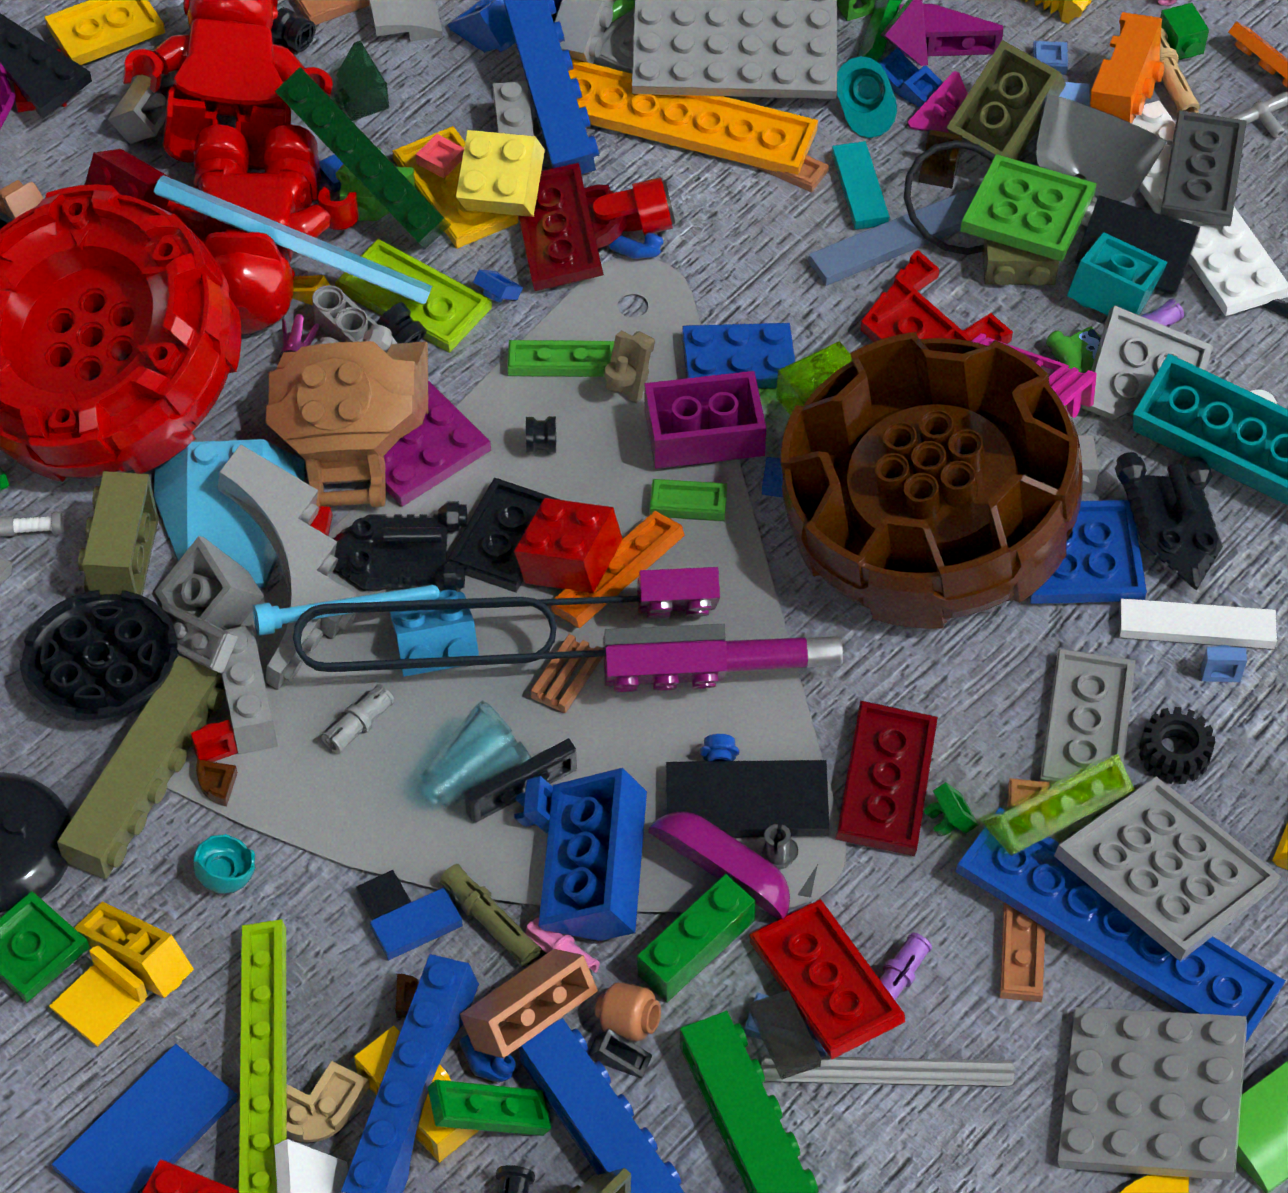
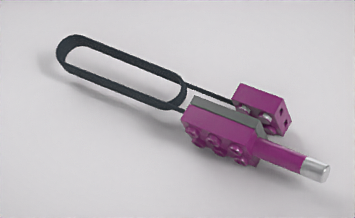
M718 567L640 570L637 580V595L562 599L496 597L321 604L313 606L301 614L294 626L293 632L296 652L306 665L316 671L347 672L519 664L539 659L604 656L605 686H614V692L637 691V686L653 684V690L657 691L677 689V684L692 682V688L694 689L714 688L717 682L723 680L727 672L841 666L843 663L842 639L839 636L725 641V623L605 629L603 650L549 652L555 642L557 626L554 615L547 606L638 602V613H647V618L650 619L668 618L671 611H686L687 617L709 615V610L716 608L720 599ZM533 606L543 612L550 626V636L544 647L536 653L325 663L308 657L301 645L302 631L309 621L316 616L337 613Z

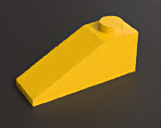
M103 901L74 927L88 940V944L92 948L99 945L142 980L145 989L163 998L176 990L182 981L194 970L172 934Z

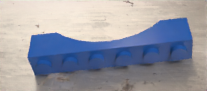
M429 954L341 1189L342 1193L404 1192L409 1176L415 1135L428 1094V1086L432 1083L447 1047L463 1025L460 1014L471 1007L479 986L469 963Z

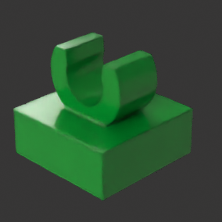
M946 782L933 790L938 802L929 804L924 812L931 819L943 813L942 822L933 827L935 832L944 836L951 833L956 827L966 834L979 826L963 795Z

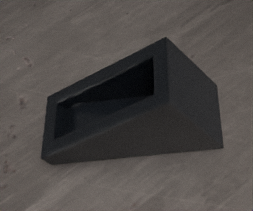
M609 1028L595 1037L588 1053L592 1061H600L605 1066L638 1078H643L652 1058L651 1053Z

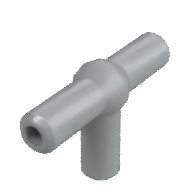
M1285 91L1266 101H1258L1251 108L1230 118L1246 120V125L1255 120H1260L1273 138H1279L1284 134L1285 129L1272 112L1288 105V92Z

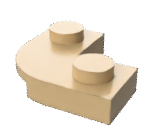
M331 1061L310 1095L287 1084V1137L298 1142L310 1143L325 1140L336 1134L345 1126L370 1087L369 1079Z

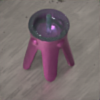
M301 314L295 316L292 330L287 333L286 321L282 319L283 346L279 359H281L283 352H296L300 347L310 346L318 331L319 324H314L304 342H301L303 316Z

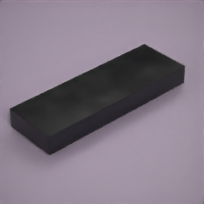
M568 738L464 792L466 814L472 823H476L517 802L516 796L526 792L527 779L541 776L551 784L576 771V747Z

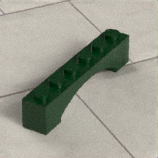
M301 67L275 91L421 246L426 249L451 225Z

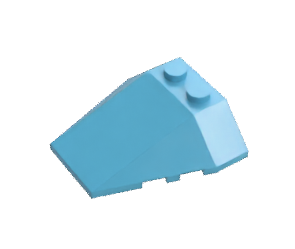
M264 439L191 442L184 450L155 468L154 500L163 519L167 535L171 540L177 561L181 559L197 537L201 536L244 567L258 588H266L278 556L271 542L254 519L235 501L218 490L219 473L240 444L305 482L304 460Z

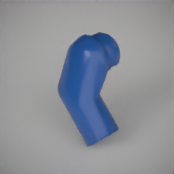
M653 233L645 235L644 243L621 235L609 244V248L632 259L653 258L662 252L660 248L664 240L661 236Z
M468 1035L460 1040L463 1053L471 1072L475 1076L497 1083L512 1077L516 1063L510 1054L505 1058L475 1051Z

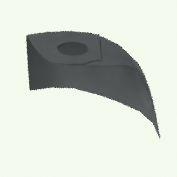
M1047 94L1037 138L1036 159L1039 167L1073 177L1076 174L1084 175L1087 181L1097 183L1095 196L1100 195L1121 202L1133 195L1141 185L1166 145L1167 140L1135 124L1063 97Z

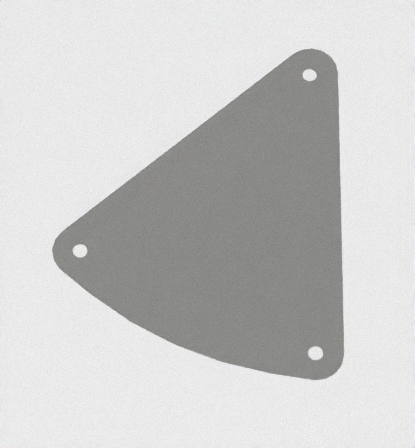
M625 256L601 264L603 276L580 281L522 339L615 341V335L621 330L630 335L640 331L655 340L648 365V380L645 382L650 383L687 378L682 342V326L701 325L692 291L681 273L668 263L653 258L632 259ZM628 295L641 296L647 301L648 309L641 316L627 317L618 309L620 299ZM508 354L455 406L490 440V452L403 507L387 491L384 507H372L371 504L356 505L329 532V537L335 538L337 534L344 532L345 529L352 526L355 520L364 518L368 514H387V516H394L395 514H402V516H407V514H415V516L427 514V516H433L438 514V509L447 501H459L460 504H467L468 524L495 477L560 500L613 507L622 538H624L650 516L653 479L727 483L725 521L670 518L682 525L685 536L647 569L718 567L720 599L716 608L709 610V615L687 617L686 611H671L668 618L650 619L647 618V613H638V602L608 603L579 629L553 613L557 629L555 642L549 652H557L568 634L575 636L576 641L579 643L582 640L589 642L590 648L594 649L598 646L603 649L605 629L725 623V641L789 638L739 459L655 469L644 411V390L642 399L634 403L625 394L606 389L607 381L604 377L508 376ZM548 416H556V453L537 450L534 454H527L526 417L545 420ZM460 527L459 531H448L447 559L466 527ZM335 569L329 576V578L356 593V597L404 589V587H399V589H391V587L363 589L351 581V577L347 578L342 574V571L338 572ZM465 575V588H457V592H463L466 599L496 597L554 599L565 590L527 584L523 580L516 593ZM285 577L258 604L270 603L271 606L278 605L279 609L288 608V591ZM639 577L617 596L637 595V580ZM533 606L470 609L475 624L479 656L536 653L544 647L549 639L550 626L548 619L542 611ZM252 610L244 622L234 628L253 625L265 681L267 665L278 649L287 624H282L281 629H275L274 634L258 636ZM389 612L357 613L347 630L340 628L333 639L323 634L320 642L312 652L309 650L305 651L308 657L325 663L400 659L396 634ZM603 656L567 712L562 713L531 698V689L552 659H539L519 664L459 666L403 677L401 669L323 672L316 671L303 662L292 681L285 679L278 690L265 683L278 746L243 754L237 753L214 761L235 765L237 768V777L227 807L211 801L202 792L196 774L197 757L190 750L187 751L186 761L179 772H174L168 781L167 789L245 827L348 867L379 875L394 870L399 880L439 890L444 887L439 882L443 873L452 865L459 864L480 887L485 886L491 892L493 900L541 906L548 833H545L535 824L526 827L514 819V814L524 811V807L518 802L476 823H472L466 814L464 792L569 738L576 747L577 769L550 785L553 786L554 784L624 768L647 791L637 912L684 913L719 879L648 833L649 827L657 819L667 814L666 762L706 761L700 755V749L704 747V738L712 734H727L735 738V746L739 748V755L733 761L823 760L798 668L727 672L723 680L717 682L714 688L694 689L692 688V682L677 684V689L657 691L653 690V684L637 686V691L614 692V686H605ZM587 657L581 659L555 699L560 700L588 659ZM567 658L544 694H547L570 658ZM220 673L223 689H225L222 673ZM377 684L383 685L384 689L381 693L388 689L393 695L395 703L389 706L372 722V728L367 733L361 732L340 754L334 753L332 749L335 745L329 749L322 740V734L327 732L345 715V709L351 704L357 705ZM226 691L223 704L219 710H213L206 721V725L229 720L233 729ZM828 775L829 836H791V839L798 847V855L787 868L779 869L789 886V908H795L818 900L837 883L846 864V842L835 840L839 815ZM733 837L762 856V851L766 844L765 837ZM817 866L811 898L799 896L798 893ZM755 904V910L762 909Z

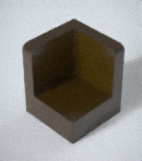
M929 130L925 151L935 144L955 140L962 141V135ZM955 147L936 151L925 159L921 165L918 183L952 189L961 148Z

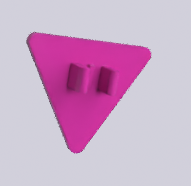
M952 72L909 119L908 127L910 129L927 132L929 130L949 133L946 127L968 95L959 72Z

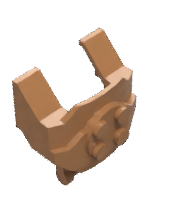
M374 341L317 344L300 347L296 352H283L276 370L269 372V405H266V424L305 459L309 485L318 490L316 506L331 507L371 504L372 507H384L386 500L384 455L400 438L421 426L425 414H428V343L391 344L387 353ZM371 481L369 489L324 492V484Z

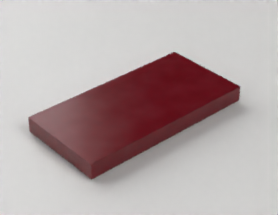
M860 701L835 840L915 856L918 848L938 717Z

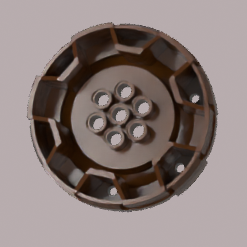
M916 332L881 339L851 352L850 363L844 365L822 382L810 395L804 406H795L787 423L781 447L782 492L785 511L790 527L795 535L799 552L813 577L821 576L840 594L861 606L869 608L872 619L909 628H943L950 618L979 613L1000 605L1005 601L1014 600L1020 603L1028 598L1052 576L1066 557V540L1076 523L1083 491L1082 455L1078 433L1064 403L1050 386L1049 374L1023 353L996 340L989 346L959 339H919Z

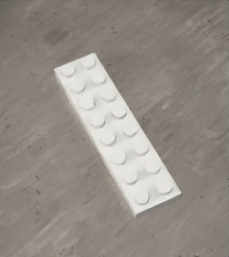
M1155 101L1145 104L1142 114L1137 115L1132 124L1167 140L1151 170L1138 187L1154 213L1160 214L1176 123L1161 102ZM1235 207L1230 227L1173 218L1200 227V233L1189 264L1225 316L1267 304L1275 299L1288 297V282Z

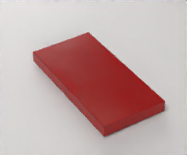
M821 899L785 916L784 919H779L749 934L751 945L831 1060L905 1023V1013Z

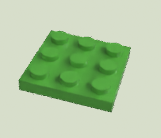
M996 154L962 220L960 232L1062 262L1095 194L1097 183Z

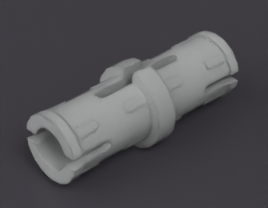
M377 684L357 705L351 704L345 709V715L327 732L322 734L321 737L325 745L329 749L335 745L332 749L333 752L340 754L361 732L367 733L372 728V722L389 706L395 703L391 692L386 689L381 693L384 686Z

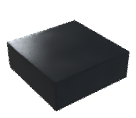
M394 870L356 886L357 894L371 920L411 903Z

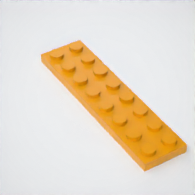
M571 58L574 69L568 72L570 79L577 78L582 98L577 99L579 108L586 107L590 124L597 127L775 172H789L796 175L800 173L805 157L818 130V120L724 96L632 94V73Z

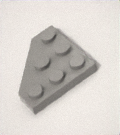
M1113 306L1109 310L1091 371L1097 373L1094 405L1091 407L1081 405L1080 408L1110 420H1116L1129 414L1137 408L1168 353L1206 371L1213 345Z

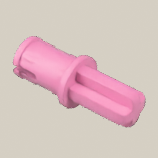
M539 918L529 922L525 934L538 944L542 951L547 954L553 949L584 955L588 967L597 973L600 962L574 944L575 940L571 935L564 936L561 933L542 930L538 926Z

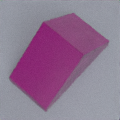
M907 0L880 35L915 64L925 66L928 65L923 2L922 0Z

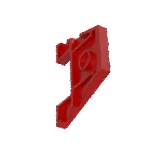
M919 250L912 254L909 264L895 276L894 283L889 290L882 293L861 321L860 331L873 342L899 334L916 332L919 339L945 338L972 341L983 333L986 334V338L1008 344L1012 341L1013 331L992 313H989L967 329L961 330L918 291L939 277L940 268Z

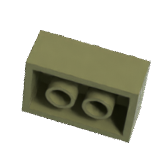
M1002 40L946 128L949 133L962 135V142L978 144L994 155L997 154L1019 160L1040 127L1047 94L1059 96L1066 83L1061 72Z
M103 471L100 486H95L93 490L92 504L95 509L93 517H88L86 521L85 535L88 540L87 546L80 549L78 557L79 571H84L85 574L84 591L99 590L100 595H121L123 590L143 596L159 520L149 474Z

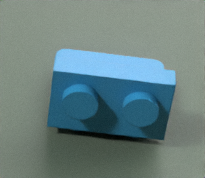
M443 590L440 591V595L436 600L466 599L463 592ZM470 609L389 612L396 634L400 659L479 656L475 624ZM454 667L411 668L401 670L403 677Z

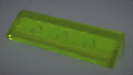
M1119 754L1102 758L983 820V823L1010 855H1014L1129 794L1135 789Z

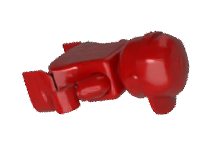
M184 0V12L188 16L190 35L171 36L153 51L137 49L126 56L123 84H131L132 78L136 75H145L151 78L150 89L154 93L160 88L162 74L166 75L179 69L174 77L173 87L168 91L163 145L165 152L170 157L178 161L194 163L195 140L200 130L207 126L218 124L217 115L236 116L235 129L245 136L248 144V168L265 169L263 157L267 134L277 126L291 124V108L275 91L301 67L329 97L331 96L333 82L327 72L315 67L305 68L288 48L273 44L271 28L273 20L278 17V0Z
M216 124L205 127L197 134L193 156L195 167L194 186L196 189L315 238L328 228L343 230L352 227L357 222L359 214L356 192H349L344 200L331 201L330 190L326 187L320 190L321 174L318 146L315 136L309 130L292 124L280 125L272 129L267 134L265 140L264 173H247L249 163L248 144L245 136L239 130L228 125ZM318 199L319 205H312V201ZM168 200L166 211L171 214L175 213L193 231L221 267L230 288L231 300L239 310L241 334L247 335L273 325L286 315L294 293L293 280L295 272L290 266L293 256L292 250L275 244L274 240L267 234L260 232L248 233Z

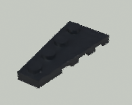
M0 13V63L7 72L6 77L10 81H14L20 88L22 96L28 102L31 101L42 119L92 82L90 71Z

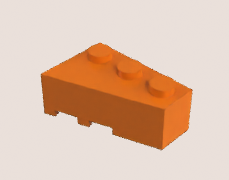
M1122 12L1119 19L1120 36H1112L1110 47L1115 49L1110 60L1103 59L1091 89L1090 107L1133 123L1136 116L1142 114L1145 100L1147 98L1151 99L1155 83L1161 82L1163 77L1164 62H1160L1162 18Z

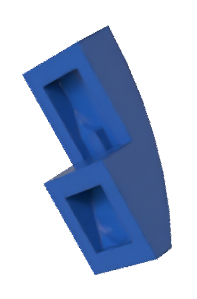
M897 48L879 63L889 78L893 92L918 107H921L943 83L926 65L918 69Z

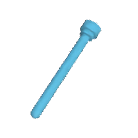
M428 585L279 609L278 605L271 606L270 603L253 605V618L257 635L262 636L274 634L275 629L282 628V624L297 622L301 614L313 606L331 603L436 600L440 595V591L437 586ZM351 613L324 614V615L316 616V617L313 618V619H319V618H325V617H332V616H338V615H344V614H351Z

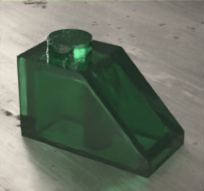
M354 42L336 74L337 90H334L337 106L341 110L345 109L352 121L389 109L387 83L362 42Z

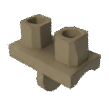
M621 330L615 335L611 362L606 365L604 370V378L607 381L606 389L623 393L634 403L642 399L644 383L648 380L649 375L648 365L651 352L654 349V338L640 331L630 335Z

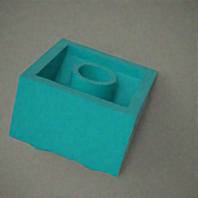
M1103 232L1081 259L1067 296L1076 300L1083 307L1093 308L1108 315L1109 310L1113 306L1140 315L1168 262Z

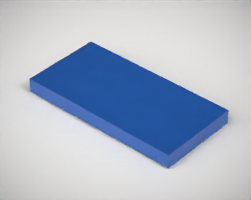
M175 1043L52 1163L53 1169L80 1193H142L159 1160L162 1159L174 1164L238 1101L237 1093Z

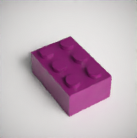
M755 371L644 383V411L655 469L765 456L766 424Z

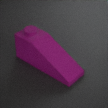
M904 4L899 5V11L904 6ZM923 4L927 56L993 55L1002 41L1003 25L939 5Z

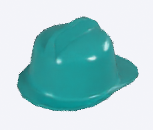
M863 56L851 58L842 64L837 72V96L846 121L851 129L860 136L873 138L883 135L891 128L897 115L896 98L885 70L874 59Z

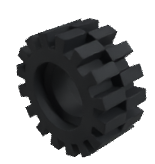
M1175 707L1173 714H1170L1168 708L1161 709L1160 716L1155 712L1151 716L1150 721H1147L1144 726L1139 746L1140 760H1145L1144 768L1147 771L1155 768L1153 777L1157 776L1160 778L1164 774L1167 776L1165 782L1172 784L1174 777L1178 778L1179 784H1186L1188 776L1193 782L1198 779L1200 773L1203 775L1210 763L1215 745V736H1212L1213 729L1211 725L1204 727L1206 719L1201 715L1195 720L1193 718L1195 711L1188 709L1187 715L1181 714L1182 707ZM1169 737L1183 739L1190 744L1192 751L1186 754L1173 753L1162 745V740Z

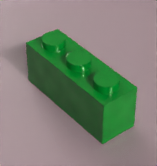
M725 874L637 955L638 976L668 1003L755 921V900Z

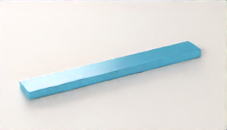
M163 175L156 183L153 192L158 196L248 233L260 232L267 234L274 240L275 244L421 304L426 303L432 288L429 284Z

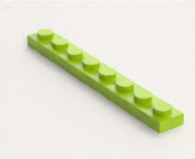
M282 919L242 925L239 1193H277L274 1145L287 1139L286 926Z

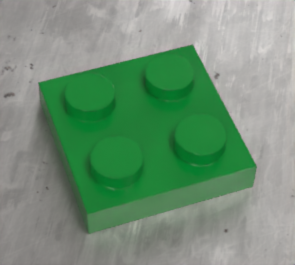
M31 891L0 918V979L28 1003L90 948L88 940Z

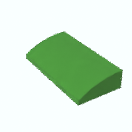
M1288 1061L1243 1093L1241 1098L1237 1163L1265 1193H1270L1288 1179Z

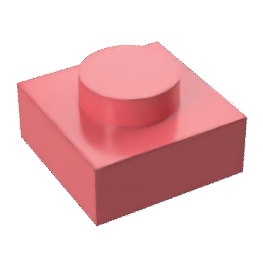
M436 134L416 153V164L444 179L462 161L464 148Z

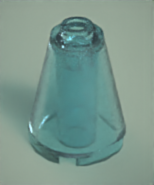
M482 700L475 705L420 775L424 783L418 788L433 806L440 802L444 807H447L465 798L464 792L516 765L524 763L531 756L521 741L517 743L507 723L487 702L484 703Z

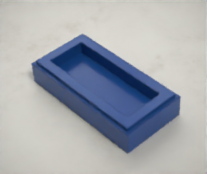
M444 887L370 921L371 930L388 961L463 926L462 918Z

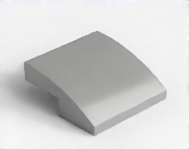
M369 0L376 36L408 32L410 41L443 37L435 0Z

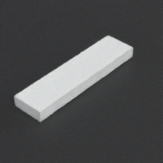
M1121 598L1119 605V638L1275 649L1277 643L1276 610Z

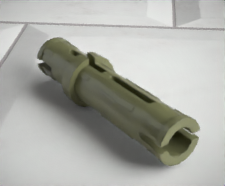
M459 864L452 865L443 873L439 882L462 904V910L468 916L473 915L514 956L522 967L528 966L538 957L542 948L529 938L491 898V892L485 886L480 887Z

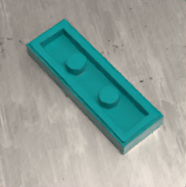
M866 141L833 145L832 157L854 229L871 228L889 222L890 216Z

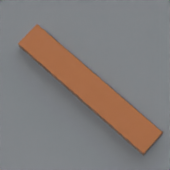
M1009 778L1007 812L1047 836L1049 782ZM1003 902L1000 998L1042 1002L1045 927Z

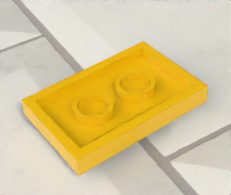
M88 0L44 17L46 27L64 55L79 65L165 33L163 21L148 0Z

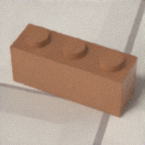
M553 949L463 1011L460 1017L475 1051L505 1058L598 992V989L584 955Z

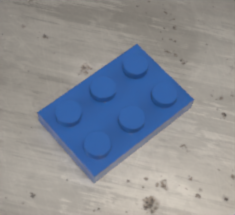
M790 323L682 326V342L687 378L755 371L758 388H788L797 386V383L792 382V378L795 376L793 372L796 369Z

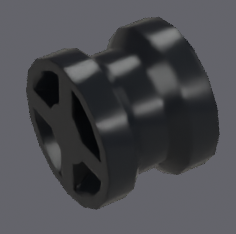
M548 416L545 420L526 417L527 454H534L537 450L556 453V416Z

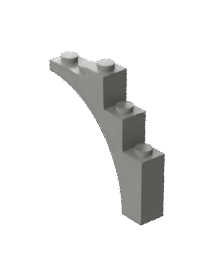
M240 444L219 473L218 490L243 508L261 527L271 542L285 576L288 591V607L356 597V593L329 578L338 562V558L335 557L337 541L310 526L319 511V507L316 506L318 490ZM357 613L309 621L302 631L301 645L303 651L309 650L312 652L320 642L323 634L333 639L340 628L347 630ZM296 622L287 623L278 649L267 665L265 683L277 690L285 679L289 681L294 679L303 663L295 650L293 641Z

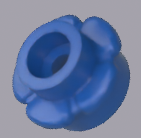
M712 734L705 737L703 741L704 747L700 749V755L706 761H733L739 755V748L735 746V738L727 734Z

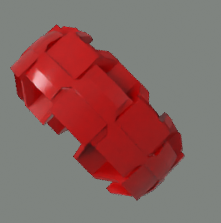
M78 185L46 193L45 199H42L36 207L19 215L0 229V450L32 472L60 482H64L67 477L78 479L101 478L103 471L125 473L134 470L137 474H142L156 468L184 450L196 439L192 431L203 421L216 403L224 388L228 374L237 372L242 341L240 314L231 300L230 288L221 267L205 244L175 213L171 214L156 205L135 197L120 195L112 185ZM131 353V355L127 359L123 360L128 354Z

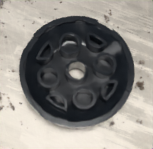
M99 590L89 591L61 601L46 611L34 623L24 639L25 648L22 660H20V671L30 695L48 711L60 717L76 721L110 720L129 714L148 703L151 696L165 682L173 668L174 661L178 656V640L168 615L150 599L123 590L121 595H100Z
M0 772V912L10 910L31 891L42 899L57 885L69 866L67 861L61 856L57 843L71 821L64 803L50 788L37 780L7 772Z

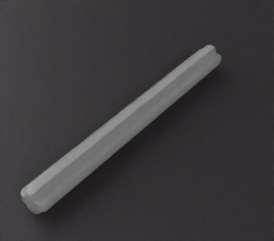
M763 1056L760 1064L765 1081L1011 1086L1015 1079L1014 1064L1010 1060L836 1057L831 1060L830 1057Z

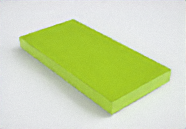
M377 239L361 257L431 285L432 288L426 303L421 304L346 272L335 281V286L340 288L346 296L381 316L392 306L403 302L411 311L410 317L414 321H419L426 328L427 332L423 339L449 353L492 309V300L380 239Z

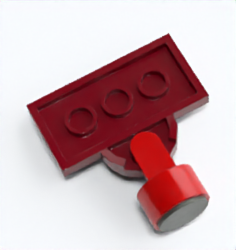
M579 163L541 171L534 217L519 216L534 291L603 276L598 249L614 242L621 236L623 231L643 230V234L646 235L647 233H657L673 229L672 225L676 224L666 180H662L659 177L633 183V189L614 193L610 190L609 185L597 184L585 188Z

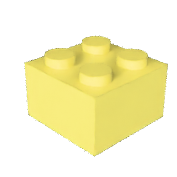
M467 130L456 199L468 211L534 217L545 149L535 136Z

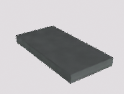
M1178 110L1161 215L1231 226L1246 120Z

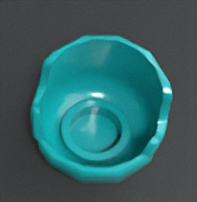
M230 835L210 836L196 848L193 859L195 876L206 889L218 894L235 893L244 888L252 878L255 871V852L248 849L241 840Z

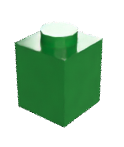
M1193 3L1162 10L1160 16L1162 18L1161 28L1166 31L1168 35L1167 42L1170 48L1176 50L1179 56L1178 60L1204 54L1209 28Z

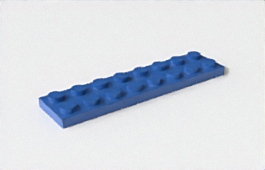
M999 807L957 864L956 873L1182 1013L1246 1016V1043L1248 1042L1286 980L1213 936L1182 961H1179L1059 861L1054 855L1060 843Z

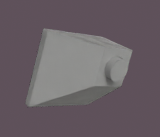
M201 536L197 537L154 591L162 605L164 602L174 605L223 630L242 624L252 612L253 605L258 604L264 597L244 567Z

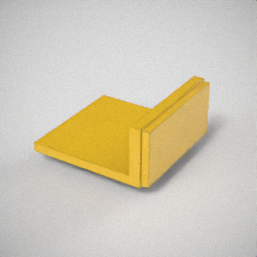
M99 945L89 950L93 965L49 1005L50 1009L96 1047L110 1036L148 997L144 982Z

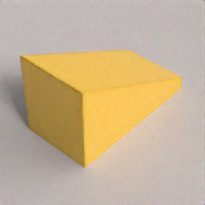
M324 275L295 276L292 299L313 305L312 297L314 292L318 288L330 284Z

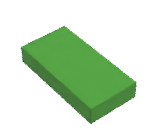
M653 479L650 515L657 511L668 518L725 521L727 483Z

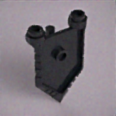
M1128 452L1120 455L1116 460L1115 472L1127 494L1134 521L1138 526L1137 531L1141 543L1155 556L1159 555V559L1163 563L1167 562L1171 570L1178 571L1176 574L1193 589L1197 590L1223 547L1219 533L1214 528L1216 524L1204 491L1213 477L1210 466L1203 458L1193 457L1186 460L1183 465L1174 463L1168 466L1169 476L1145 475L1147 472L1145 463L1137 453Z
M447 501L438 509V514L433 516H427V514H420L419 516H415V514H407V516H402V514H395L394 516L368 514L364 518H359L353 522L352 526L345 529L344 532H340L335 538H332L337 541L335 557L338 558V562L334 569L338 572L342 571V574L347 578L351 577L350 580L363 589H383V587H391V589L404 587V589L428 585H435L440 591H457V588H465V566L457 565V562H447L448 531H459L460 527L467 526V504H460L459 501Z

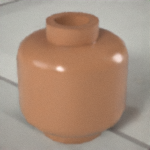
M614 983L605 994H601L598 997L595 1015L600 1019L603 1031L609 1028L627 1040L642 1041L649 1034H653L656 1031L661 1017V1005L655 999L654 993L647 987L627 983Z

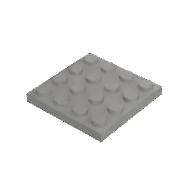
M1157 776L1059 844L1054 855L1179 961H1182L1276 888L1281 878L1278 873Z
M1075 1007L1058 1152L1059 1168L1235 1180L1247 1034L1246 1016Z

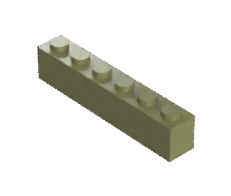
M179 655L177 656L169 676L151 696L57 841L61 856L67 861L68 865L106 880L113 868H117L122 864L130 841L134 835H139L144 829L149 811L155 803L158 804L163 799L167 783L174 772H179L186 761L187 751L193 744L190 733L200 730L205 726L213 710H219L223 704L225 689H223L220 672Z

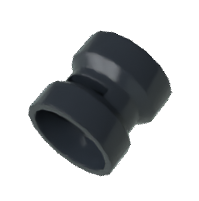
M285 7L278 10V17L273 20L271 28L273 39L279 42L286 41L290 48L298 52H302L309 47L316 31L313 21L305 17L298 18L294 11Z
M403 302L389 308L377 321L378 325L385 326L391 330V335L397 344L419 342L427 332L426 328L419 321H414L410 317L411 311Z

